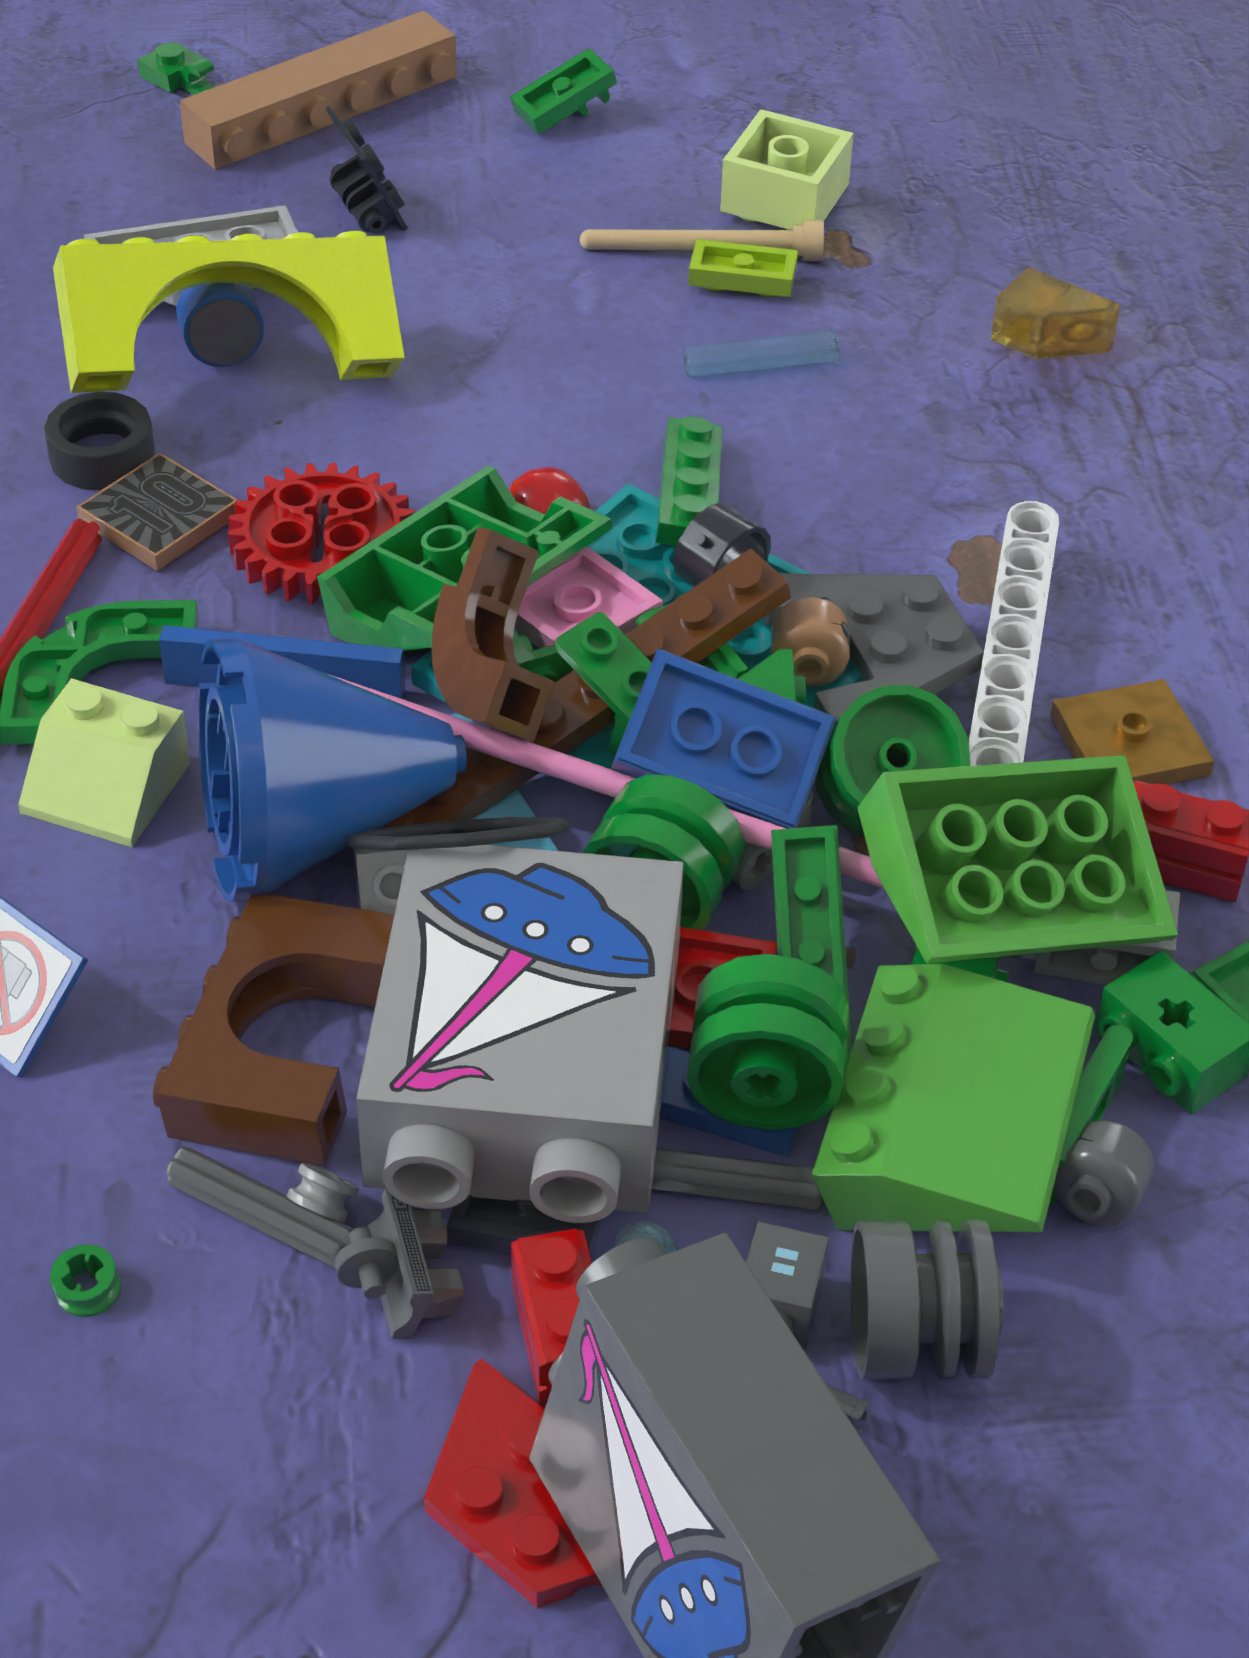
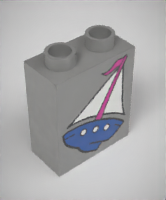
M494 845L408 850L356 1097L363 1187L386 1188L398 1200L425 1209L453 1207L463 1202L468 1195L515 1201V1199L531 1200L534 1206L544 1214L572 1223L597 1221L607 1217L614 1210L649 1213L679 956L684 862Z

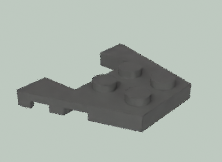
M779 573L789 583L791 598L763 617L767 626H772L776 614L782 607L798 598H821L840 607L848 619L850 657L864 681L815 693L814 709L837 717L836 721L860 695L880 686L911 685L932 694H937L981 670L984 651L936 575Z

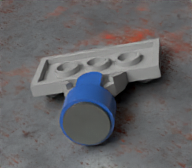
M286 205L91 233L83 235V238L97 240L100 244H122L124 241L136 237L151 238L155 243L177 242L181 238L195 235L204 236L209 241H226L243 234H256L261 236L262 239H283L290 234L298 233ZM235 283L203 284L180 291L164 300L169 304L177 306L176 317L185 344L197 360L214 367H229L247 360L255 353L263 339L264 322L251 292L254 287Z

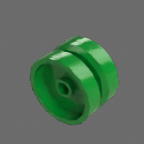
M911 685L880 686L860 695L835 722L815 777L816 790L827 812L847 831L865 837L857 807L883 772L970 766L968 736L957 714L935 694Z
M646 774L626 782L603 817V822L591 836L582 853L684 862L680 927L703 930L722 899V892L731 883L743 861L745 839L735 816L720 799L699 785L672 775Z
M772 954L737 957L713 968L700 982L695 1003L693 1036L686 1078L694 1098L713 1115L745 1127L766 1130L795 1128L823 1118L839 1102L844 1082L845 1053L843 1047L847 1035L849 1005L842 987L823 969L798 958Z

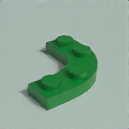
M144 600L102 604L65 616L66 626L51 633L43 640L35 635L18 652L6 675L0 708L1 745L34 744L41 718L71 678L80 681L90 671L110 662L140 658H161L159 638L164 625L198 629L199 614L197 600Z

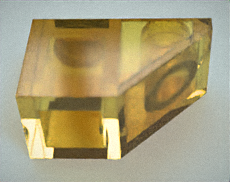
M1028 267L996 297L991 340L1035 359L1108 353L1114 344L1120 304Z

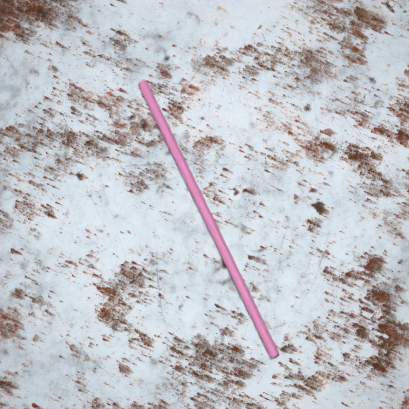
M338 678L449 723L454 735L463 736L466 748L615 798L626 782L636 779L635 777ZM729 809L738 820L746 843L772 851L771 830L787 829ZM839 846L841 875L884 889L872 867L870 856Z

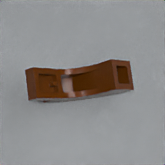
M477 528L458 585L443 584L438 600L432 633V662L436 683L446 703L461 716L519 739L534 742L555 682L523 669L518 665L514 654L513 635L517 614L539 551L493 530Z

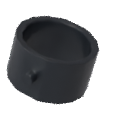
M717 503L708 506L693 518L680 537L673 558L674 572L679 579L694 588L750 548L767 562L771 550V536L764 527L728 504Z

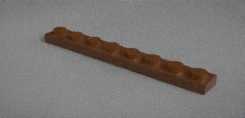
M750 548L625 634V636L651 662L658 648L698 663L791 598L789 583ZM573 670L554 683L535 740L531 743L567 754L611 724L616 713ZM466 748V770L464 773L456 774V781L453 787L382 828L473 819L540 772Z

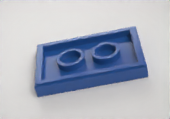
M657 648L611 768L636 778L646 774L672 775L699 785L720 799L730 810L787 829L797 828L837 717Z

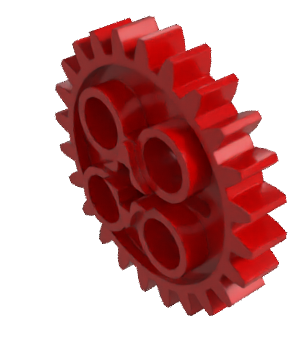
M331 462L325 472H318L312 463H307L305 474L301 475L287 467L284 468V480L279 481L267 475L264 477L265 490L249 486L247 488L248 500L235 501L236 514L229 515L230 555L234 556L236 570H246V578L249 584L263 580V591L265 594L268 595L279 588H283L285 601L290 602L299 593L307 594L308 604L314 605L321 594L317 576L414 514L415 511L414 509H409V498L407 495H397V485L395 482L380 486V473L378 472L361 478L359 477V466L354 465L345 474L338 473V467L335 462ZM325 503H328L329 516L325 518L323 557L320 562H317L316 548L320 546L322 508Z

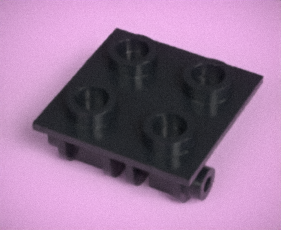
M326 107V111L353 155L346 162L337 164L332 168L330 185L341 197L342 202L357 220L358 225L363 231L373 234L380 233L387 224L395 219L405 231L408 227L398 212L400 208L405 206V203L389 179L386 180L383 173L385 169L369 144L365 143L350 118L341 122L331 107Z

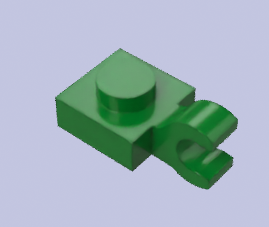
M172 42L159 45L155 51L137 59L140 77L168 92H173L182 87L193 96L216 87L210 84L204 77L207 73L214 70L213 63L178 43Z

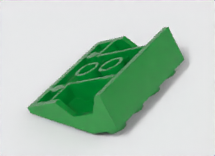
M487 465L317 576L330 633L334 637L352 644L403 648L404 651L432 648L434 618L443 584L458 585L477 528L493 530L539 551L527 585L528 587L611 530V518L563 497L553 501L546 514H542L517 503L496 468Z

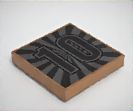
M158 453L76 506L78 519H82L87 523L94 521L100 527L98 532L100 536L158 572L229 523V515L236 514L235 501L238 499L162 453Z

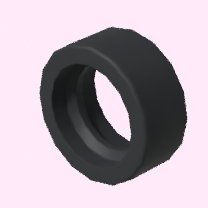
M117 392L80 394L61 402L47 417L44 431L49 461L53 473L66 484L81 489L102 490L155 455L150 416L147 408L135 398ZM98 434H116L126 437L113 445L103 447H82L74 444L87 436Z

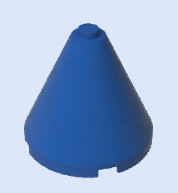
M238 638L210 639L204 646L201 658L202 665L218 664L216 682L199 683L198 732L202 794L207 832H215L221 853L224 856H230L229 858L213 859L219 888L223 897L228 902L247 901L250 896L262 893L267 894L349 847L347 838L350 835L370 829L382 828L453 787L456 781V774L464 773L466 770L467 758L464 738L462 735H454L450 724Z

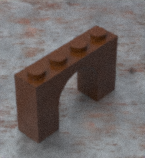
M265 893L250 896L241 916H235L230 922L226 936V948L218 964L211 965L206 972L202 998L194 1014L187 1015L181 1024L178 1048L169 1066H163L156 1076L153 1088V1102L156 1107L160 1108L167 1137L325 1166L347 1114L339 1068L265 1055L250 1049L240 1040L249 1025L261 1014L279 1004L296 999L323 998L375 1007L394 914Z

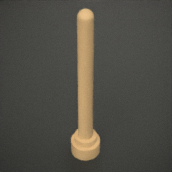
M803 220V225H793V230L588 229L581 233L580 244L587 250H694L696 239L798 250V256H802V261H823L824 220Z

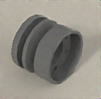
M965 1219L960 1227L956 1250V1242L951 1224L947 1220H935L930 1229L926 1254H917L913 1233L906 1220L857 1221L854 1227L851 1249V1320L854 1355L861 1380L911 1379L915 1373L920 1345H929L932 1363L940 1379H952L956 1374L959 1349L965 1372L970 1379L989 1378L994 1373L998 1337L1001 1334L1003 1325V1284L999 1263L995 1257L994 1243L989 1224L984 1219Z

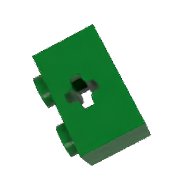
M1162 950L1104 987L1095 1031L1103 1037L1106 1030L1113 1025L1127 1027L1133 1034L1128 1060L1150 1079L1153 1086L1161 1094L1171 1097L1190 1115L1248 1076L1249 1024Z

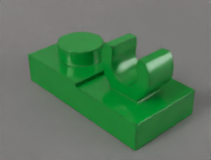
M588 48L511 95L510 100L514 111L537 134H540L576 111L582 116L589 114L586 103L596 96L604 104L607 103L610 99L608 89L616 85L617 80L614 70Z

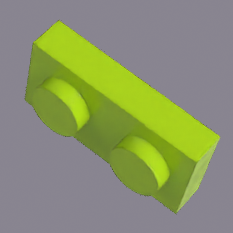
M696 239L689 266L688 286L705 287L712 291L731 290L756 293L764 297H791L797 269L798 250Z

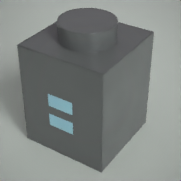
M758 1221L746 1263L802 1349L806 1350L824 1281L829 1237Z

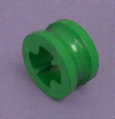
M85 1244L67 1249L56 1258L51 1268V1285L59 1305L67 1313L79 1317L95 1316L113 1306L121 1294V1280L112 1255L103 1247ZM89 1272L92 1279L96 1276L98 1284L92 1289L83 1291L81 1285L77 1284L76 1286L73 1279L78 1274Z

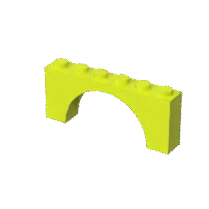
M348 231L336 237L315 238L311 233L299 232L290 234L283 239H262L261 236L256 234H243L231 240L209 241L204 236L195 235L181 238L177 242L155 243L151 238L136 237L128 239L122 244H100L94 239H78L67 245L60 246L53 266L71 393L126 390L135 371L134 344L137 329L147 315L172 295L191 287L211 283H235L259 288L276 295L298 309L310 320L326 341L336 363L340 380L392 378L405 358L385 236H367L362 231Z

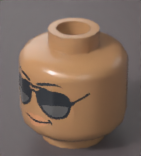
M807 597L798 598L787 603L776 614L771 628V655L779 649H792L794 674H805L807 688L824 686L833 682L845 671L850 658L848 619L840 607L825 599Z

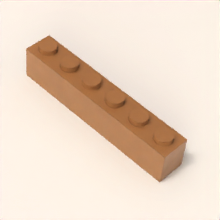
M420 11L180 100L184 143L212 168L218 169L333 125L334 123L325 109L328 106L331 107L339 120L343 121L457 77L456 35L425 11Z

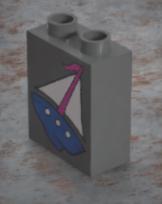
M724 1232L668 1254L665 1253L660 1243L653 1238L634 1239L603 1254L585 1270L576 1285V1294L580 1301L564 1351L553 1363L548 1374L552 1388L529 1459L643 1657L888 1658L941 1559L728 1234Z

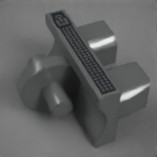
M385 1188L381 1196L384 1211L378 1219L367 1227L356 1228L350 1233L351 1243L341 1249L336 1256L335 1268L342 1284L353 1288H363L364 1296L368 1299L381 1297L391 1339H412L422 1318L453 1316L463 1297L464 1288L458 1269L454 1267H427L425 1259H439L447 1244V1227L442 1211L411 1209L409 1204L398 1200Z

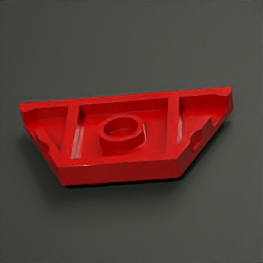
M481 1358L473 1365L424 1496L425 1512L536 1608L572 1597L578 1589L584 1586H602L529 1459L545 1409Z

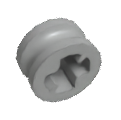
M301 1162L297 1172L301 1174L302 1181L297 1187H290L286 1197L320 1215L345 1222L348 1211L344 1208V1203L347 1198L356 1197L360 1187L328 1170Z

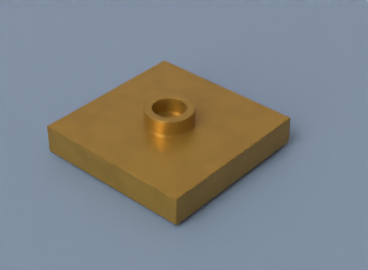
M1165 679L1057 699L1052 702L1050 716L1074 759L1125 755L1133 783L1137 780L1149 784L1161 783L1168 785L1211 776L1214 759Z

